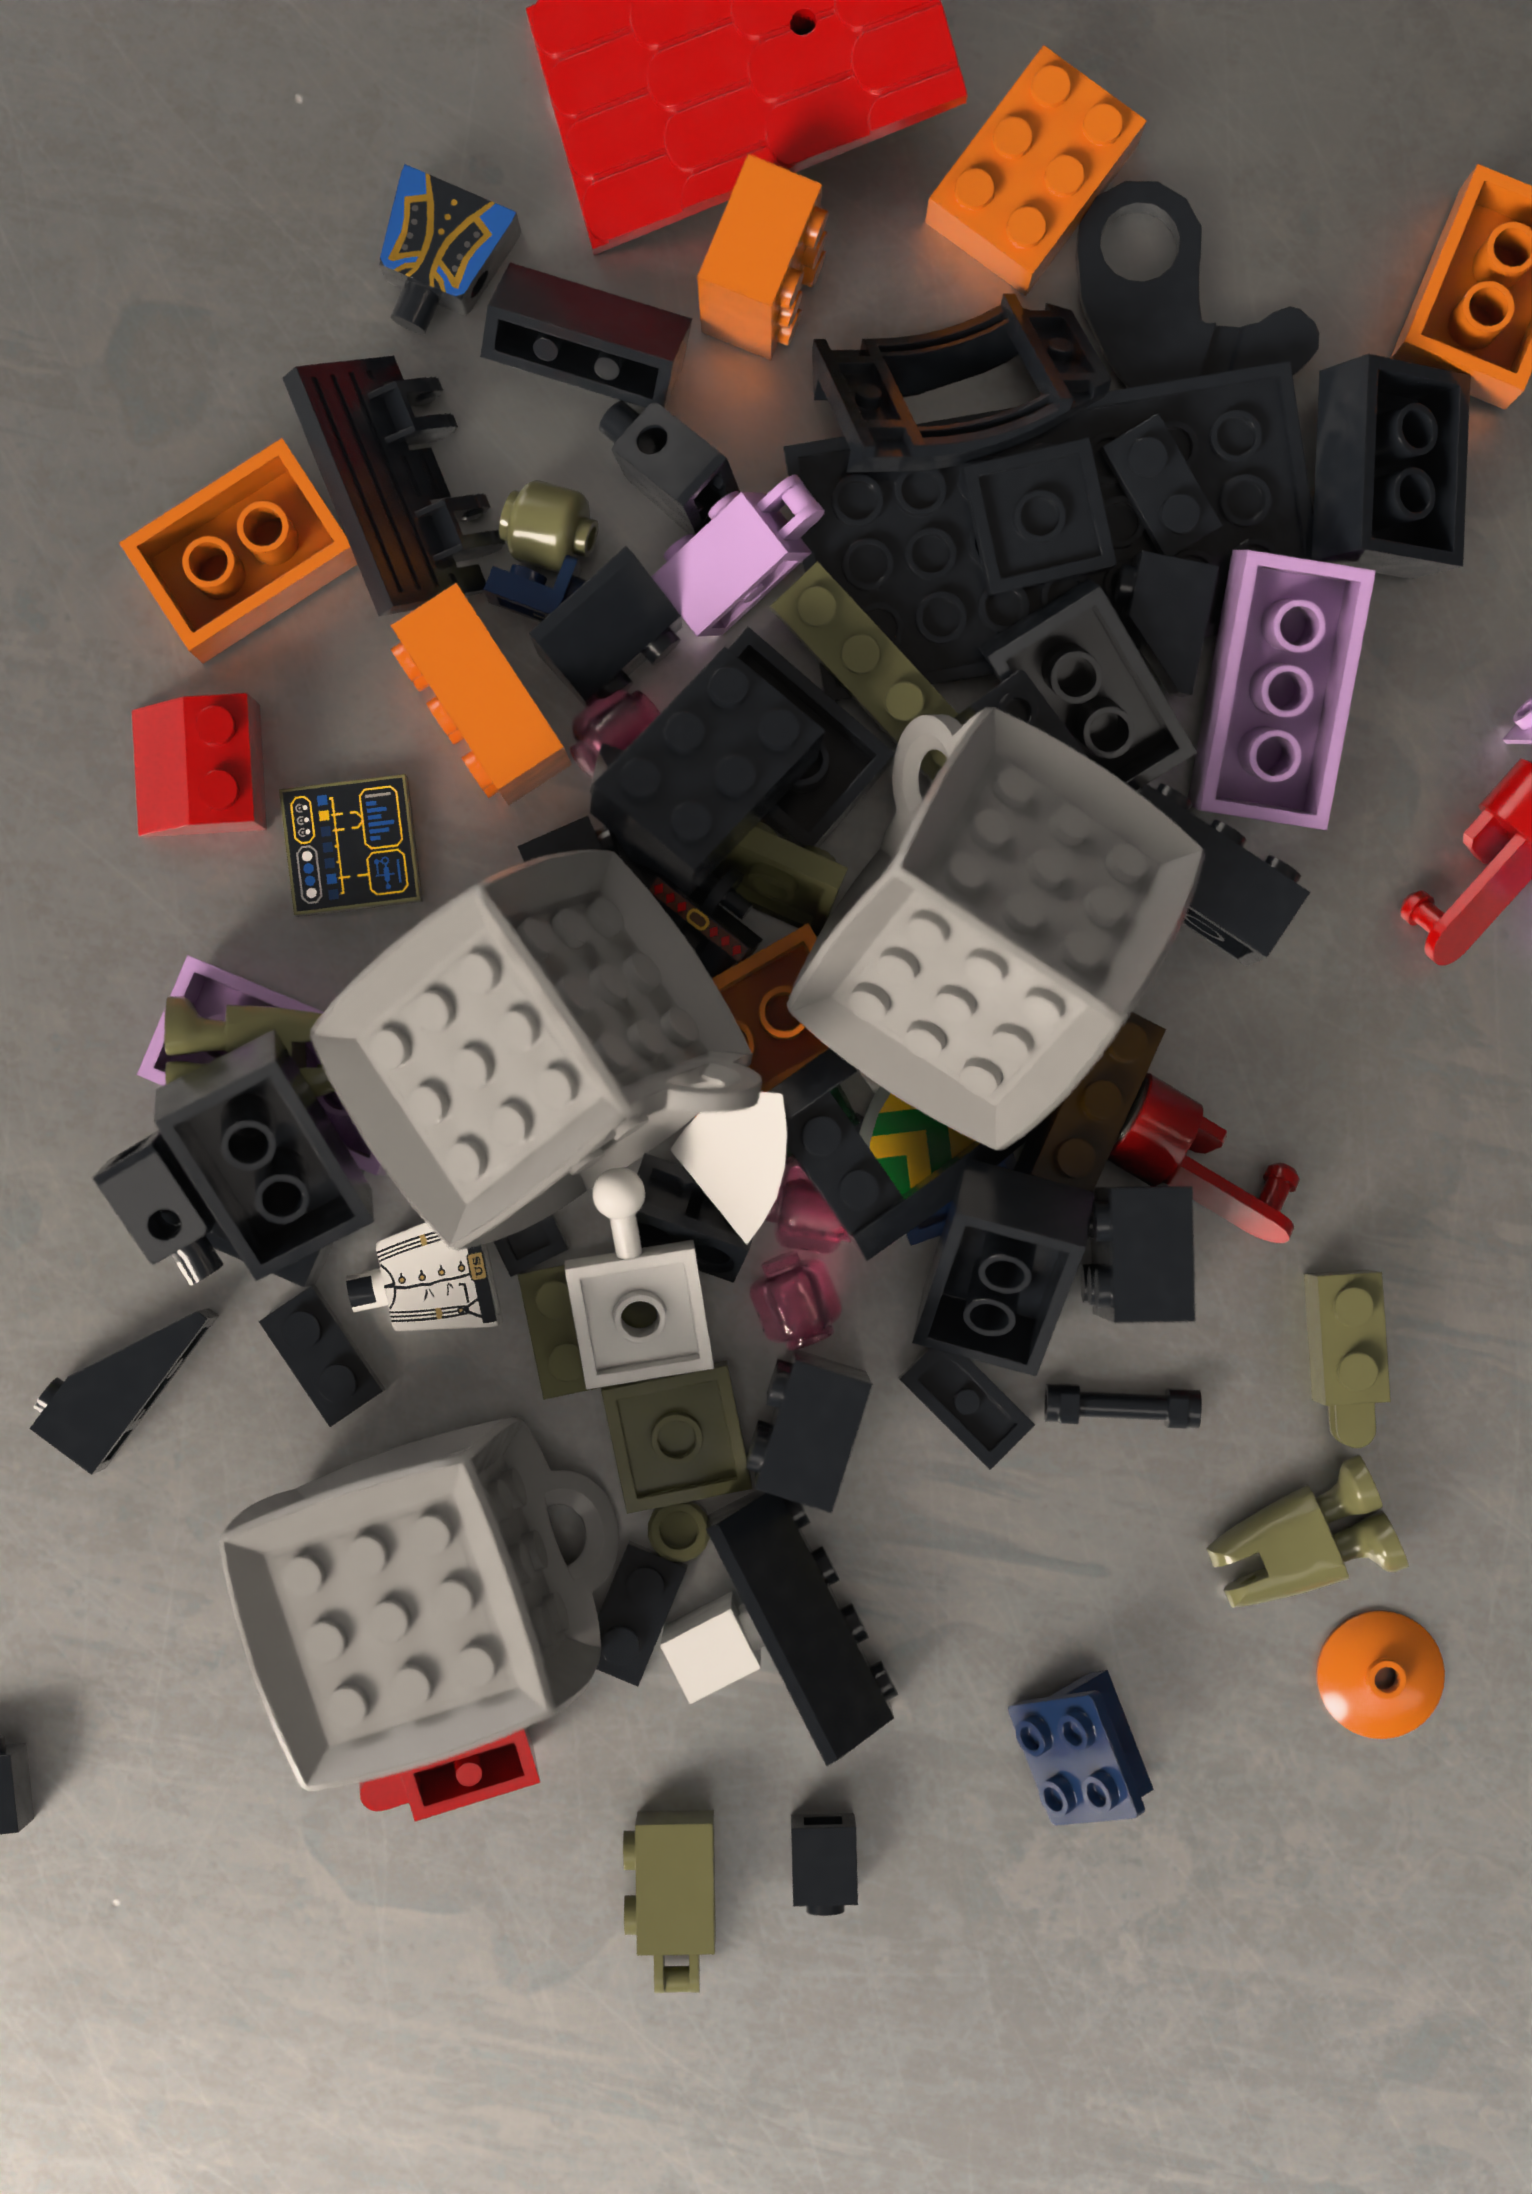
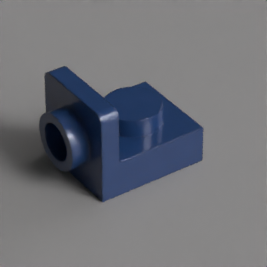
M566 555L553 588L545 586L547 578L544 575L530 568L512 564L509 572L492 566L484 592L490 604L541 623L587 580L580 578L582 569L579 559Z

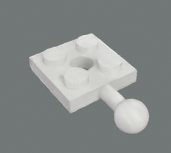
M623 1167L606 1170L597 1178L593 1187L595 1206L604 1216L611 1218L610 1222L616 1252L565 1260V1273L586 1390L714 1369L694 1241L688 1240L641 1248L635 1214L644 1203L645 1188L641 1178L635 1172ZM637 1301L648 1302L657 1309L658 1316L647 1327H631L621 1317L623 1310L629 1304Z

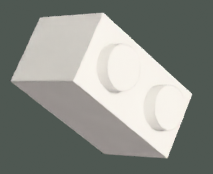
M733 1591L664 1625L660 1646L690 1704L760 1669L761 1648L765 1646L744 1603L739 1605Z

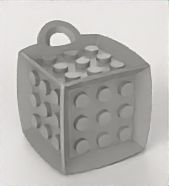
M985 708L969 719L963 726L949 715H922L913 719L903 731L897 744L893 762V794L897 812L884 833L880 849L855 879L820 932L798 975L788 999L787 1007L789 1012L830 1049L893 1095L951 1129L995 1150H1002L1033 1129L1070 1094L1102 1055L1123 1022L1138 1003L1179 932L1196 890L1205 854L1203 848L1170 818L1103 767L1043 731L996 708ZM936 749L946 756L947 761L936 776L924 800H922L919 789L920 765L926 753Z
M579 850L543 856L506 869L474 885L432 913L379 955L332 1002L310 1029V1040L319 1060L368 1147L419 1215L449 1248L455 1250L471 1248L499 1240L547 1218L593 1188L597 1178L603 1172L616 1167L626 1168L644 1156V1153H648L676 1133L698 1113L740 1111L755 1106L760 1100L761 1076L748 1068L751 1064L752 1053L728 1005L706 968L681 931L645 885L615 852L607 850Z
M515 1416L472 1425L379 1453L326 1474L296 1489L274 1494L250 1505L237 1515L223 1532L219 1540L220 1553L243 1647L272 1726L301 1787L308 1791H316L359 1783L455 1756L503 1738L556 1714L575 1701L587 1688L598 1666L601 1655L600 1629L592 1592L605 1581L615 1563L619 1547L618 1521L609 1498L593 1480L574 1471L550 1470L538 1442L524 1420ZM552 1505H565L572 1508L580 1516L585 1527L586 1541L584 1549L578 1559L569 1565H566L554 1537L547 1507Z

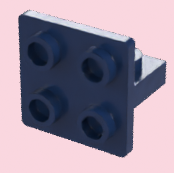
M1108 1670L1090 1672L1049 1697L1022 1700L1008 1707V1713L1015 1728L1017 1741L1023 1749L1039 1790L1040 1801L1053 1825L1135 1819L1145 1812V1806L1141 1797L1154 1789Z

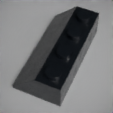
M756 1490L709 1514L706 1531L825 1765L828 1766L841 1759L894 1719L889 1700L898 1696V1692L882 1661L870 1665L860 1645V1642L868 1639L869 1635L854 1605L851 1603L841 1608L830 1586L840 1581V1578L826 1550L821 1546L812 1551L801 1528L811 1522L803 1505Z

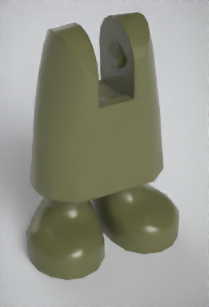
M167 997L164 1023V1042L167 1055H188L207 1051H226L229 1053L275 1029L314 1095L319 1097L336 1092L322 1064H317V1068H307L306 1042H311L310 1029L320 1018L321 1013L265 1006L227 1005L225 1021L211 1020L200 1016L194 1004L186 997ZM167 1062L165 1071L166 1084L207 1063Z
M1360 1455L1347 1459L1342 1463L1337 1483L1330 1490L1315 1497L1309 1485H1306L1267 1505L1236 1524L1206 1548L1213 1567L1229 1565L1257 1553L1260 1554L1265 1568L1241 1577L1224 1587L1223 1591L1231 1608L1288 1598L1347 1580L1349 1575L1344 1562L1353 1559L1370 1558L1383 1570L1393 1573L1409 1567L1399 1538L1383 1511L1367 1516L1353 1526L1332 1535L1329 1523L1347 1516L1368 1514L1383 1508L1376 1485Z

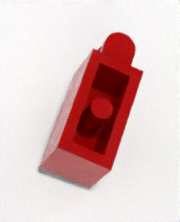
M528 1727L503 1738L428 1765L359 1782V1792L362 1804L372 1811H385L409 1803L416 1822L541 1782L533 1742Z

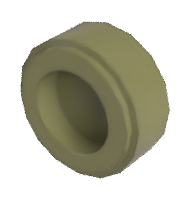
M695 1500L655 1508L648 1522V1539L652 1548L661 1557L672 1562H686L696 1558L706 1548L710 1539L706 1531L707 1511Z

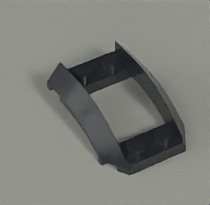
M1003 293L1001 305L980 316L941 330L895 338L862 339L860 350H831L826 339H814L812 346L814 400H828L851 450L847 472L933 470L976 461L1000 453L1046 432L1092 403L1103 399L1109 392L1112 381L1072 310L1046 303L1045 310H1029L1022 307L1015 293ZM1020 355L1041 396L1025 404L989 417L963 423L917 427L903 398L919 395L983 374Z
M827 1048L768 1092L783 1094L787 1125V1149L865 1261L873 1258L953 1200L966 1158L997 1166L1025 1143L1030 1136L1032 1129L1002 1150H995L975 1140L947 1163L902 1195L830 1092L859 1070L832 1049Z

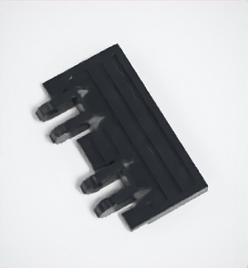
M394 355L294 367L282 379L378 616L415 610L455 583L458 584L465 597L482 594L486 581L479 564L457 567L456 562L490 555L502 549L503 545L506 544L500 538L499 530L463 535L458 524L461 521L475 520L484 513H487L491 507L486 494L478 493L476 495L471 494L450 498L451 494L432 448L410 450L408 447L409 445L424 444L443 439L455 433L456 428H458L456 420L451 413L415 417L411 408L414 405L428 404L437 397H440L443 388L439 379L436 376H431L429 378L422 377L404 380Z

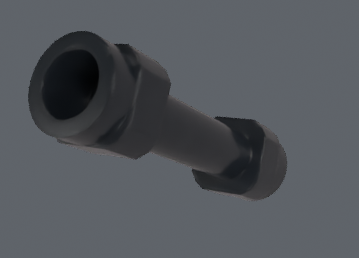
M1046 1384L1045 1422L1078 1424L1079 1417L1162 1420L1167 1428L1181 1429L1199 1428L1201 1423L1202 1399L1200 1390L1166 1388L1165 1395L1080 1392L1078 1384Z

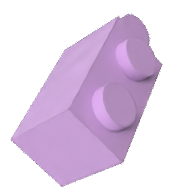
M796 474L781 481L768 494L731 492L710 509L708 516L711 521L696 535L693 533L688 534L668 548L664 554V559L667 562L651 577L697 637L721 636L812 553L800 537L821 519L825 510L815 500ZM785 504L795 515L789 522L780 512V509Z

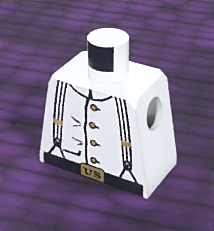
M426 1222L376 1242L380 1268L346 1276L347 1291L353 1312L388 1306L394 1331L486 1328L503 1323L487 1244L461 1250L451 1249Z

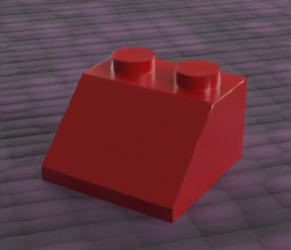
M248 693L183 696L132 710L139 837L267 830L260 704Z

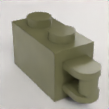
M1354 1270L1305 1273L1304 1286L1312 1400L1328 1406L1329 1429L1332 1436L1338 1442L1351 1448H1363L1372 1442L1376 1434L1375 1403L1391 1402L1382 1272Z
M714 1810L638 1811L635 1831L623 1832L624 1870H636V1895L624 1896V1934L636 1935L637 1956L654 1955V1993H700V1955L715 1954L716 1942ZM665 1955H689V1966H665Z

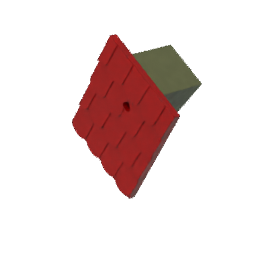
M538 0L536 4L526 7L529 25L593 255L728 201L748 154L797 173L965 104L967 101V90L941 0Z

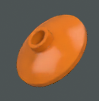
M1373 1610L1362 1612L1346 1619L1330 1633L1318 1657L1316 1678L1319 1694L1324 1705L1341 1725L1361 1736L1388 1739L1399 1737L1415 1730L1431 1716L1442 1696L1445 1669L1439 1647L1424 1627L1403 1614L1387 1610ZM1385 1667L1393 1668L1396 1673L1394 1684L1388 1689L1377 1688L1375 1685L1376 1673Z

